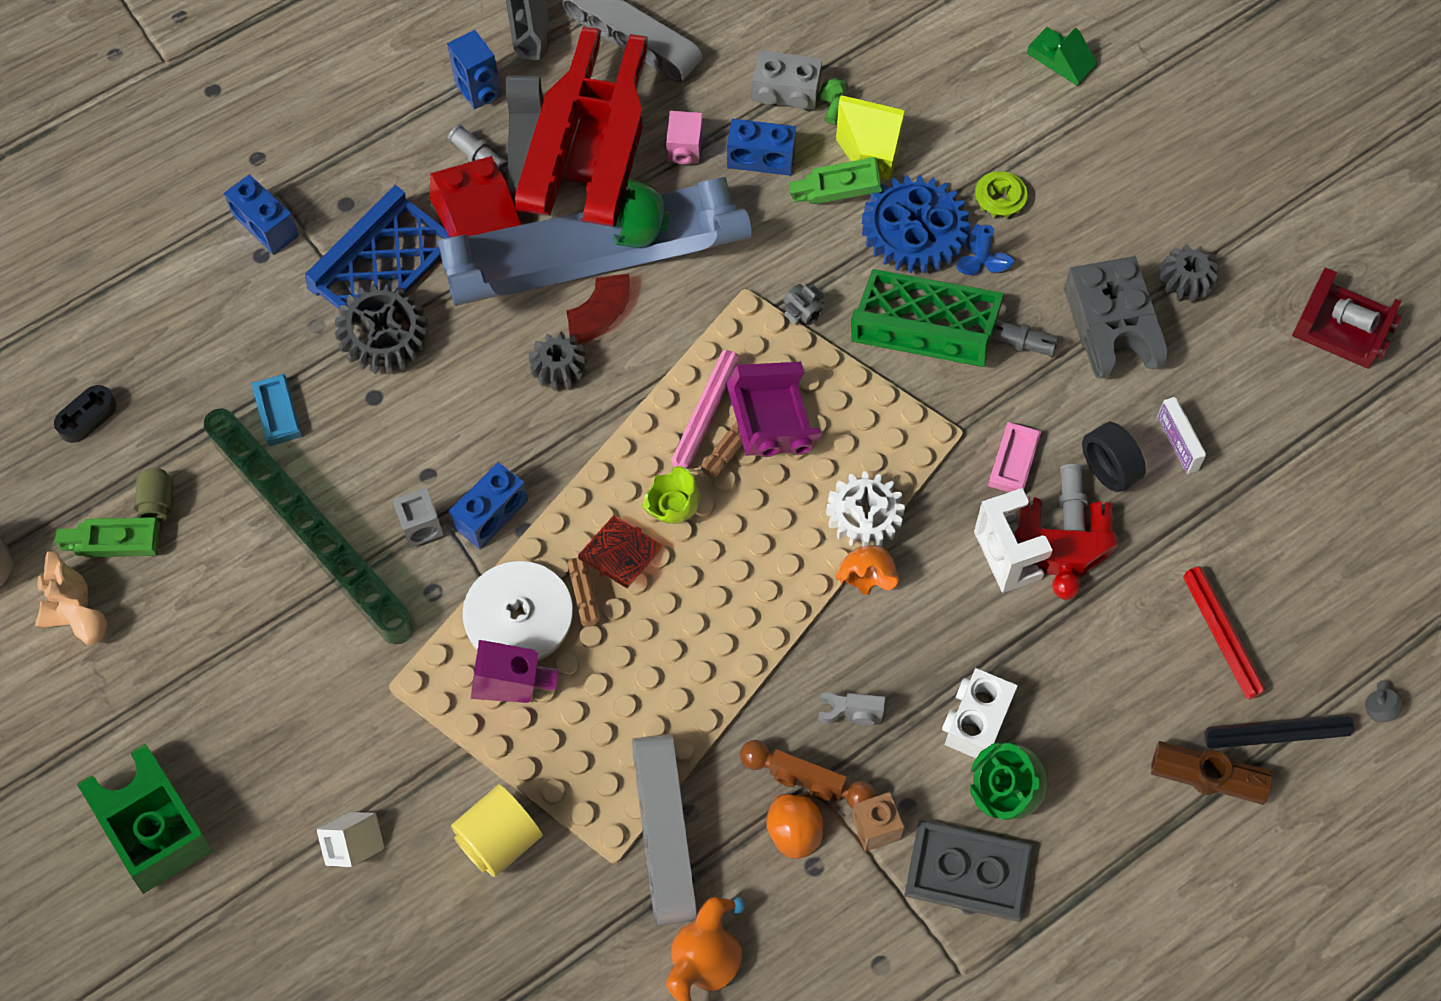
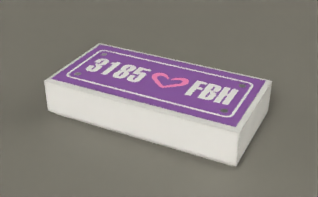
M1175 397L1163 401L1157 418L1187 475L1197 472L1202 465L1206 452L1178 399Z

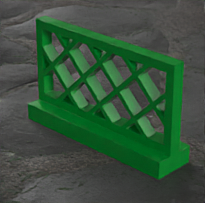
M872 269L857 310L854 309L851 317V342L985 367L989 344L1001 309L1004 293ZM877 282L891 284L893 289L880 294L875 286ZM913 289L924 290L926 295L913 300L907 292ZM952 295L956 296L960 301L946 306L940 298ZM901 296L906 304L892 309L886 302ZM985 301L993 303V306L979 312L973 304ZM933 302L939 310L925 315L919 307ZM877 305H880L885 311L883 314L866 312ZM966 308L972 316L959 322L953 313ZM913 311L918 319L914 321L899 318V316ZM946 317L951 326L935 325L932 322ZM979 323L985 332L983 334L965 329Z

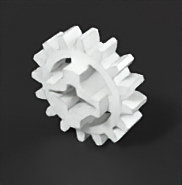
M863 472L859 480L853 474H849L847 485L844 482L838 481L836 483L837 492L830 491L828 502L830 504H827L826 515L831 517L829 518L828 526L829 528L839 527L837 530L838 539H842L845 536L850 537L849 546L851 547L855 545L856 541H862V546H869V541H874L877 546H882L883 536L892 540L895 535V529H900L903 519L901 516H904L905 505L899 504L902 494L901 492L892 493L894 486L892 481L883 485L880 474H877L874 480L869 479L867 472ZM863 502L866 503V509H868L867 519L865 518V512H863L862 508Z

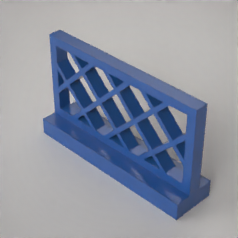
M394 185L305 273L307 289L316 296L320 294L338 309L341 305H348L346 303L349 295L336 296L329 290L337 281H350L351 295L359 298L358 294L354 292V281L374 280L378 287V279L398 278L397 289L402 287L405 295L441 258L439 246L423 248L422 235L437 234L442 239L450 237L445 228L406 199L405 192L397 185ZM407 211L417 219L418 227L398 228L397 220ZM418 235L419 248L399 249L398 236ZM395 236L396 249L376 250L375 242L380 237ZM420 256L421 265L416 270L401 271L400 257ZM396 257L397 271L377 272L376 258ZM373 258V272L353 273V264L358 259Z

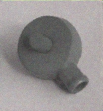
M1379 681L1377 683V690L1372 692L1365 701L1367 714L1376 722L1392 721L1402 711L1401 698L1395 691L1389 689L1390 685L1387 681Z

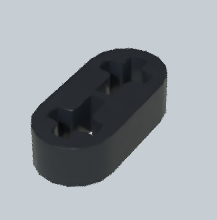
M102 385L91 386L56 415L54 428L64 441L69 443L80 442L112 416L117 407L116 400L107 387ZM96 399L105 402L101 406L93 404ZM69 422H72L74 424L77 423L78 426L72 429L71 427H67L66 425Z

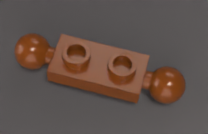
M750 740L741 748L740 759L746 768L751 770H759L763 767L769 768V774L773 775L778 783L787 787L798 785L810 790L809 793L820 800L831 801L832 798L840 802L841 797L846 798L848 805L853 809L855 803L876 797L875 789L868 782L857 781L849 784L846 782L847 777L776 749L774 754H772L767 745L762 741Z

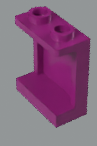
M801 361L736 365L726 384L746 456L760 455L761 457H771L780 453L803 455L812 451L821 437L820 428L810 427L798 383L805 374Z

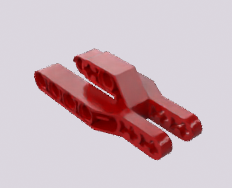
M587 26L582 27L570 70L545 94L516 191L515 209L517 211L546 216L551 215L568 159L566 169L567 181L587 184L584 218H581V222L609 227L616 226L627 188L626 181L630 177L643 130L642 107L637 94V88L647 55V36L630 34L616 83L591 79L599 53L601 30Z

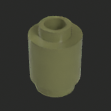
M149 468L137 476L134 509L138 512V518H157L161 523L167 519V514L171 512L173 477L167 474L165 470Z

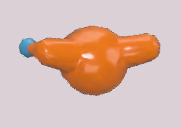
M710 897L701 907L695 920L683 926L677 932L671 946V960L674 966L666 980V987L676 1001H692L690 994L692 984L706 991H717L725 987L736 975L742 960V947L738 940L723 928L722 921L725 913L728 911H732L734 914L743 912L745 902L741 897H733L732 899Z

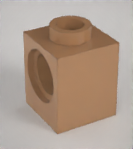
M890 792L854 804L851 818L865 852L901 840L904 826Z

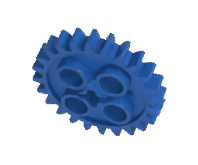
M905 175L904 183L900 184L897 179L892 178L891 188L882 183V192L871 193V200L865 203L864 213H862V236H867V247L874 246V257L884 254V265L893 260L896 262L895 270L897 271L904 264L908 265L909 273L914 271L915 266H920L921 271L926 273L927 265L931 264L936 270H939L941 260L950 264L952 254L960 255L961 246L966 245L969 232V212L964 211V200L956 201L957 191L946 193L947 183L936 187L934 177L928 183H923L922 175H918L916 182H911L910 177Z

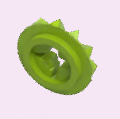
M1004 171L991 172L984 175L976 185L975 202L979 203L981 212H990L992 218L996 215H1003L1007 219L1013 213L1019 214L1022 207L1026 205L1027 188L1024 182L1012 173ZM997 192L1000 195L1007 193L1006 200L1003 198L994 200L995 193Z

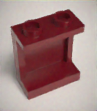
M1324 267L1292 336L1369 369L1375 357L1382 360L1391 341L1385 339L1388 332H1395L1402 318V315L1397 313L1402 301L1395 298L1391 306L1387 307L1335 285L1333 281L1338 272ZM1350 298L1353 300V304L1379 312L1381 314L1380 320L1373 333L1370 334L1345 322L1342 325L1337 323V319L1332 317L1337 302L1340 299L1346 300Z

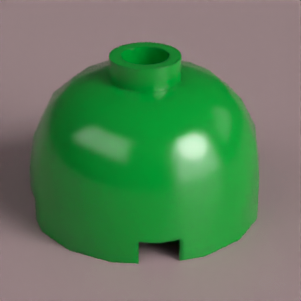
M628 179L626 184L630 190H626L616 224V226L621 227L620 235L614 234V244L624 247L641 248L654 242L660 231L665 232L667 230L670 213L664 211V200L660 192L653 186Z
M1014 743L991 744L979 753L972 764L971 772L975 773L973 777L974 784H970V793L976 806L987 816L1002 820L1025 818L1035 812L1046 797L1048 789L1047 771L1041 758L1031 749Z

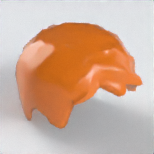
M876 545L859 547L850 552L840 563L836 573V579L840 580L841 584L846 581L848 584L857 587L863 595H867L872 586L877 585L889 591L894 589L899 583L893 558L886 549Z
M780 794L774 798L768 810L766 825L768 833L778 851L786 857L794 859L809 856L822 843L824 825L819 807L810 798L801 795Z

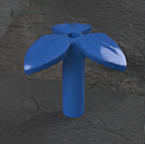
M976 224L972 228L967 239V248L975 256L961 257L956 264L959 272L966 275H976L980 272L981 264H985L987 270L995 273L1004 271L1014 264V259L1002 252L990 254L994 235V228L992 226L984 225L981 227L979 224Z

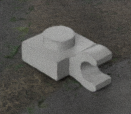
M830 692L821 693L820 703L830 704L834 709L829 713L819 712L818 721L824 724H831L837 721L839 717L844 716V720H852V723L859 726H872L874 723H881L885 697L847 693V697H843Z

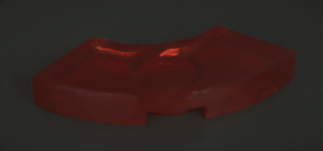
M629 273L597 277L595 289L590 298L579 307L566 310L570 337L575 336L578 344L590 341L605 333L618 316L624 312L630 294Z

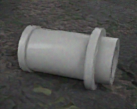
M1350 298L1346 300L1340 299L1332 313V317L1337 319V323L1342 325L1345 322L1370 334L1376 329L1381 316L1379 312L1353 304V300Z

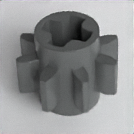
M802 284L794 286L784 297V303L786 304L784 307L787 309L784 315L794 325L799 322L802 325L804 323L812 325L825 311L824 302L821 300L824 294L814 284L810 287L807 284L804 286Z

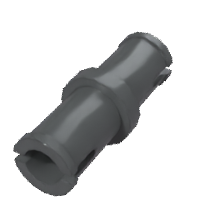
M997 320L991 340L1016 346L1015 350L1022 352L1026 349L1053 358L1059 336L1031 330L1030 325L1023 324L1020 327Z

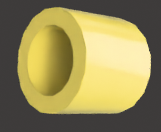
M500 784L495 786L451 824V828L456 834L454 840L480 871L483 873L487 871L493 877H497L543 836L529 814Z

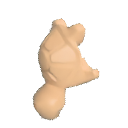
M47 551L44 574L39 575L37 587L39 590L44 591L48 601L40 602L36 628L70 624L74 635L86 645H94L100 642L107 631V622L103 613L87 607L88 588L85 580L78 572L67 566L56 551Z

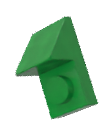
M1046 27L1028 45L1027 54L1076 86H1079L1097 66L1092 52L1077 28H1074L1065 38L1049 27Z

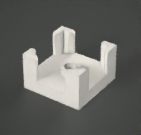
M1023 488L982 501L974 530L975 536L1002 593L1042 580L1044 572L1034 563L1048 559L1053 551L1045 536H1039L1018 544L1014 537V532L1019 527L1016 522L1017 516L1015 512L1003 514L1028 505L1029 501Z

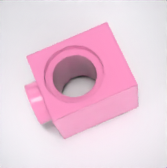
M670 111L666 139L667 162H676L682 165L689 163L699 164L703 135L702 113Z

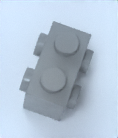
M759 50L752 80V101L792 106L797 109L815 110L821 82L822 59Z

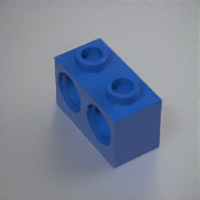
M475 29L447 43L455 84L474 110L484 104H490L496 98L502 96L495 55Z
M732 119L727 142V168L791 176L796 146V126Z
M250 174L223 193L232 215L273 255L299 236L292 214Z
M497 462L449 510L454 529L478 549H481L528 502L525 483L501 463Z

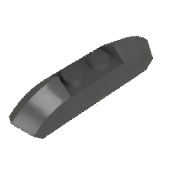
M506 0L513 49L521 59L540 60L545 55L549 45V14L546 0Z

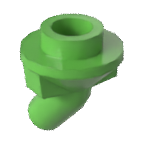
M833 78L823 83L822 89L818 93L820 100L830 104L824 120L831 125H835L838 120L840 96H844L848 89L847 81L839 80L838 78Z

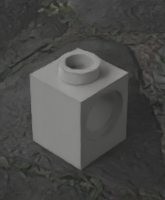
M427 488L392 500L410 548L444 536Z

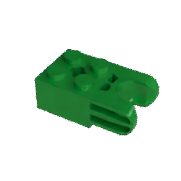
M143 744L131 752V756L136 764V775L132 783L127 787L111 791L102 787L94 776H88L81 780L77 786L142 894H145L208 855L212 850L146 744Z

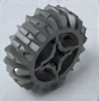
M373 283L371 292L368 293L360 287L358 290L359 298L349 294L347 297L348 305H341L339 307V314L341 316L335 318V326L339 328L335 331L336 340L341 341L339 343L340 351L342 353L348 352L347 359L350 363L359 359L358 365L361 370L365 369L368 364L372 365V372L374 374L379 371V366H385L388 374L392 372V365L394 364L403 370L405 368L404 359L414 362L416 360L415 352H422L424 350V343L422 341L428 338V331L424 329L428 326V320L425 316H422L424 313L423 307L415 305L416 302L413 294L404 298L402 287L397 289L395 293L391 292V285L388 283L385 285L384 290H378L377 285ZM381 309L379 311L372 312V310ZM396 313L400 314L407 321L410 327L409 332L402 330V326L395 322ZM387 324V330L383 328V331H378L376 334L377 327L380 329V326ZM355 325L361 327L362 332L368 334L367 345L363 344L354 334ZM386 345H392V346H393V347H390V348L381 349L382 347H384V346H386Z

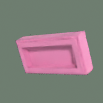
M1007 422L989 480V487L1006 492L1020 488L1024 490L1041 431Z

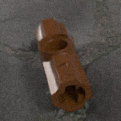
M1159 741L1156 745L1150 768L1151 775L1191 785L1202 794L1221 793L1262 805L1267 801L1273 778L1272 771L1232 761L1219 751L1203 753ZM1203 767L1213 768L1218 773L1219 779L1208 777Z

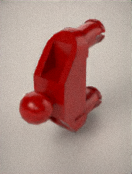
M1027 497L1028 505L1019 508V527L1014 532V537L1018 544L1039 536L1047 538L1053 550L1051 556L1034 564H1037L1038 568L1042 569L1046 575H1056L1052 581V589L1058 598L1063 600L1073 599L1078 595L1081 588L1078 577H1082L1102 563L1118 547V537L1113 532V505L1105 502V509H1102V501L1094 502L1090 505L1091 532L1053 530L1041 527L1042 501L1039 498L1033 497V505L1030 507V497Z

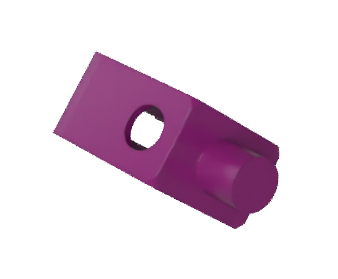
M479 640L470 699L520 703L531 702L533 689L556 690L558 669L537 666L538 651Z

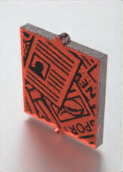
M613 515L579 553L578 559L599 571L600 576H607L628 589L662 549V544L642 533L640 527L634 528Z

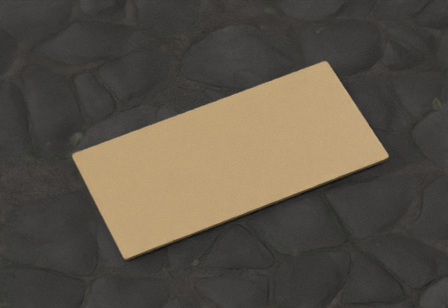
M744 289L739 292L495 565L513 561L537 563L550 569L560 577L569 591L573 607V619L570 630L563 643L552 654L537 661V666L558 669L556 690L533 689L531 702L528 703L470 699L477 649L470 642L464 628L462 615L464 601L391 681L389 689L394 696L610 863H618L643 833L633 759V738L671 734L675 748L679 785L681 786L844 585V583L841 584L840 580L836 579L839 565L850 552L863 546L862 541H856L853 547L849 546L850 537L845 536L842 539H838L837 530L839 527L829 528L828 526L831 516L826 515L827 504H830L828 502L830 491L837 492L836 483L841 481L847 485L849 474H853L857 480L861 479L863 472H867L871 480H874L875 476L880 474L883 485L890 481L894 483L892 493L901 492L902 498L899 504L905 505L906 508L961 440L962 430L802 324L794 325L782 311L750 290ZM724 350H729L739 355L738 365L801 361L805 374L798 383L810 427L820 428L822 434L812 451L803 455L780 453L771 457H761L760 455L746 456L742 444L741 448L723 468L717 478L712 479L703 473L701 466L704 461L713 453L715 447L737 421L727 388L689 469L701 493L697 512L682 523L667 524L652 517L642 508L641 504L644 502L645 494L653 485L654 477L656 475H666L674 468L672 466V457L716 363ZM863 502L862 508L863 512H865V518L867 519L868 509H866V503ZM610 521H617V522H623V523H609V522H610ZM609 524L614 525V527L611 528V530L609 528ZM616 524L621 526L620 530L615 529ZM622 525H627L626 528L628 530H626L625 528L623 530ZM635 530L637 531V538L641 548H645L641 535L651 539L650 557L643 555L645 558H649L647 561L628 541L593 557L597 563L591 558L590 553L596 555L598 550L603 549L600 540L602 536H598V534H601V531L603 532L605 549L610 547L607 545L618 544L606 543L605 532L633 533L635 541L633 545L636 548ZM606 533L607 542H612L611 540H613L614 542L622 541L621 539L613 536H609L608 538V534L610 533ZM618 533L623 537H632V534ZM644 538L646 547L648 548V547H649V544H648L649 539L645 540V538ZM598 539V541H597L596 543H600V544L594 545L593 543H594L595 541H593V540ZM869 541V545H876L874 541ZM656 542V551L654 552V544ZM589 545H590V547H591V549H592V552H588V555H589L590 559L588 558L587 553H582V552L590 551ZM601 545L602 548L599 547V549H598V547H597V549H595V546ZM629 546L637 553V555H638L644 562H642V561L636 556V554L629 548ZM639 549V552L645 554L648 553V549ZM601 556H603V557L606 559V561L613 567V569H614L619 575H617V574L612 570V568L605 562V560H604ZM630 556L638 566L626 571L618 561ZM585 557L587 559L589 574L601 618L600 623L597 625L585 627L581 624L571 581L572 578L570 577L567 564L572 558ZM629 557L620 561L626 569L635 566L634 564L625 566L624 562L629 560ZM598 558H600L605 563V565L611 570V572L604 566V564ZM611 558L619 565V567H620L624 572H622V571L618 568V566L611 560ZM641 567L638 572L636 571L634 576L633 573L632 576H629L632 577L631 580L628 577L620 578L621 576ZM519 606L516 611L510 610L513 619H517L519 615H526L522 606Z

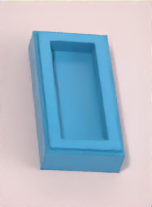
M282 374L251 383L268 446L303 437L286 375Z

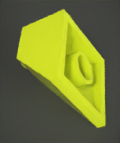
M841 95L838 108L836 141L850 161L877 157L880 177L890 180L900 150L905 110Z

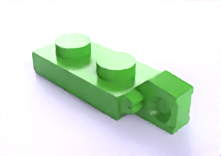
M877 157L814 168L812 173L806 175V179L789 182L790 195L793 202L809 201V204H819L882 192Z
M157 518L85 519L84 523H78L77 529H56L55 543L61 551H74L76 556H157L160 522Z

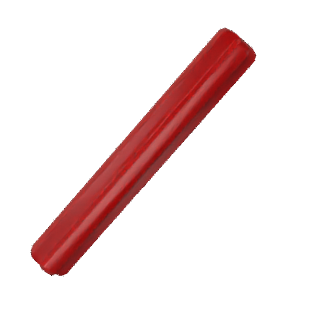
M1197 566L1189 569L1183 575V579L1242 692L1248 700L1261 696L1266 691V687L1203 568Z

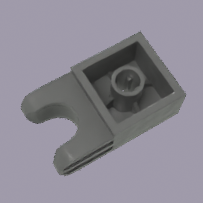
M1136 256L1070 267L1064 291L1082 346H1085L1095 377L1100 379L1111 376V371L1116 362L1114 350L1120 348H1127L1136 352L1148 369L1164 367L1167 357L1166 343Z

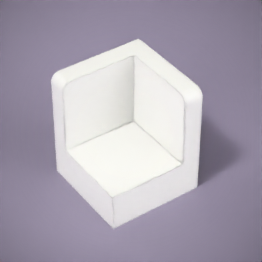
M349 812L317 829L325 865L353 867L384 849L376 813Z

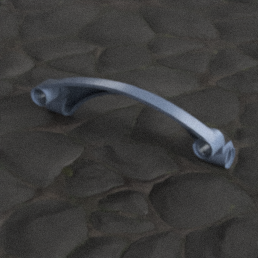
M726 177L699 182L697 186L662 193L664 211L670 213L667 230L665 232L660 231L654 242L641 248L615 245L614 234L620 235L621 227L581 222V218H584V211L473 236L465 234L438 241L451 297L454 305L458 306L749 239L752 234L750 219L745 209L737 210L736 204H732Z

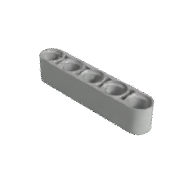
M563 0V7L571 18L584 26L599 28L603 38L624 51L630 34L647 36L648 48L645 63L676 82H682L703 59L700 49L693 42L623 0Z
M671 734L633 738V759L656 926L692 922L696 918V905L673 738Z

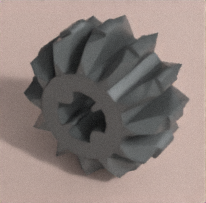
M1188 244L1182 250L1174 247L1170 251L1169 256H1166V259L1162 262L1160 282L1167 284L1165 287L1166 293H1177V301L1183 298V296H1187L1192 303L1196 300L1197 296L1205 299L1209 295L1210 290L1215 288L1218 281L1219 264L1212 262L1213 253L1203 254L1201 246L1196 250H1192Z
M562 331L557 338H552L547 333L545 336L546 342L535 341V351L529 354L531 374L534 378H538L539 384L542 387L551 383L552 389L556 392L559 385L564 384L570 390L571 380L581 382L582 372L587 369L585 348L583 345H578V340L575 336L565 340V335Z

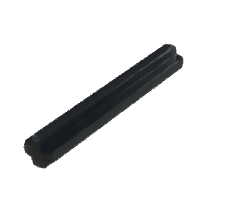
M1344 714L1210 726L1204 734L1207 747L1214 749L1347 737L1354 732L1352 716Z

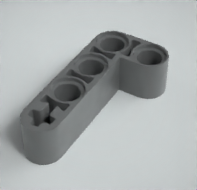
M514 75L506 77V96L509 110L507 187L514 205L518 183L543 104L540 75Z

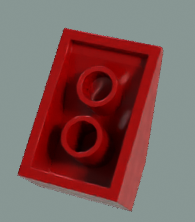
M492 156L430 173L429 199L450 238L465 234L473 236L521 225L506 181Z

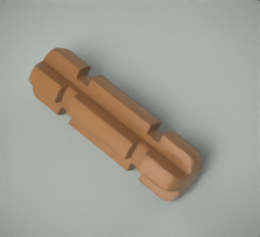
M737 421L701 466L703 473L712 479L718 477L743 444Z
M585 557L572 558L567 564L570 577L572 578L571 581L581 624L585 627L597 625L600 623L601 618L589 574L587 559Z

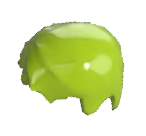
M677 466L666 475H656L654 477L653 485L645 494L644 502L641 505L652 517L667 524H678L688 520L697 512L701 493L691 471L683 466Z

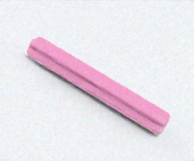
M724 350L721 353L672 457L673 467L683 466L690 469L726 392V383L736 365L739 364V355L729 350Z

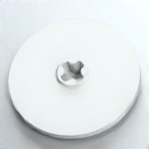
M527 561L507 562L489 569L473 583L463 605V624L470 642L476 649L478 648L479 640L491 641L538 651L537 661H540L552 654L565 640L573 619L572 601L564 582L550 569ZM519 606H522L526 615H519L517 619H513L510 610L516 611Z

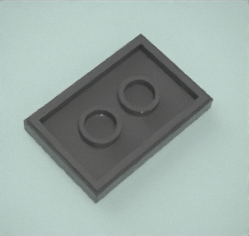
M919 820L904 897L1019 922L1032 844Z

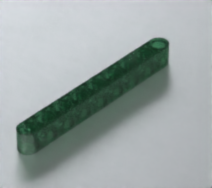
M223 408L209 412L204 419V428L216 450L386 642L398 645L408 641L413 633V624L403 603L232 412ZM228 428L225 432L218 433L221 429ZM249 450L246 455L238 456L241 452ZM264 474H271L264 480H258ZM292 497L289 502L279 504L282 499ZM314 521L311 526L300 528L304 522ZM328 545H336L329 552H321ZM357 569L353 576L343 577L346 571ZM375 593L380 594L377 600L365 602L367 596ZM392 619H402L398 626L386 627Z

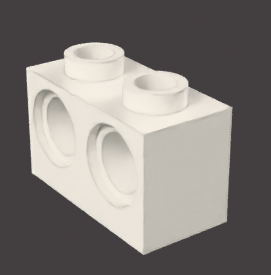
M975 668L971 680L964 677L957 692L956 698L962 700L958 711L955 712L950 709L942 728L943 731L948 733L944 745L977 758L982 750L994 744L1018 685ZM979 692L987 693L992 697L993 702L982 703L976 698L975 694ZM966 724L974 725L978 728L980 734L969 736L963 732L961 727Z

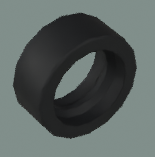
M1109 421L1084 436L1082 448L1087 464L1098 480L1109 490L1117 493L1124 491L1144 478L1146 463L1142 451L1134 438L1122 426Z

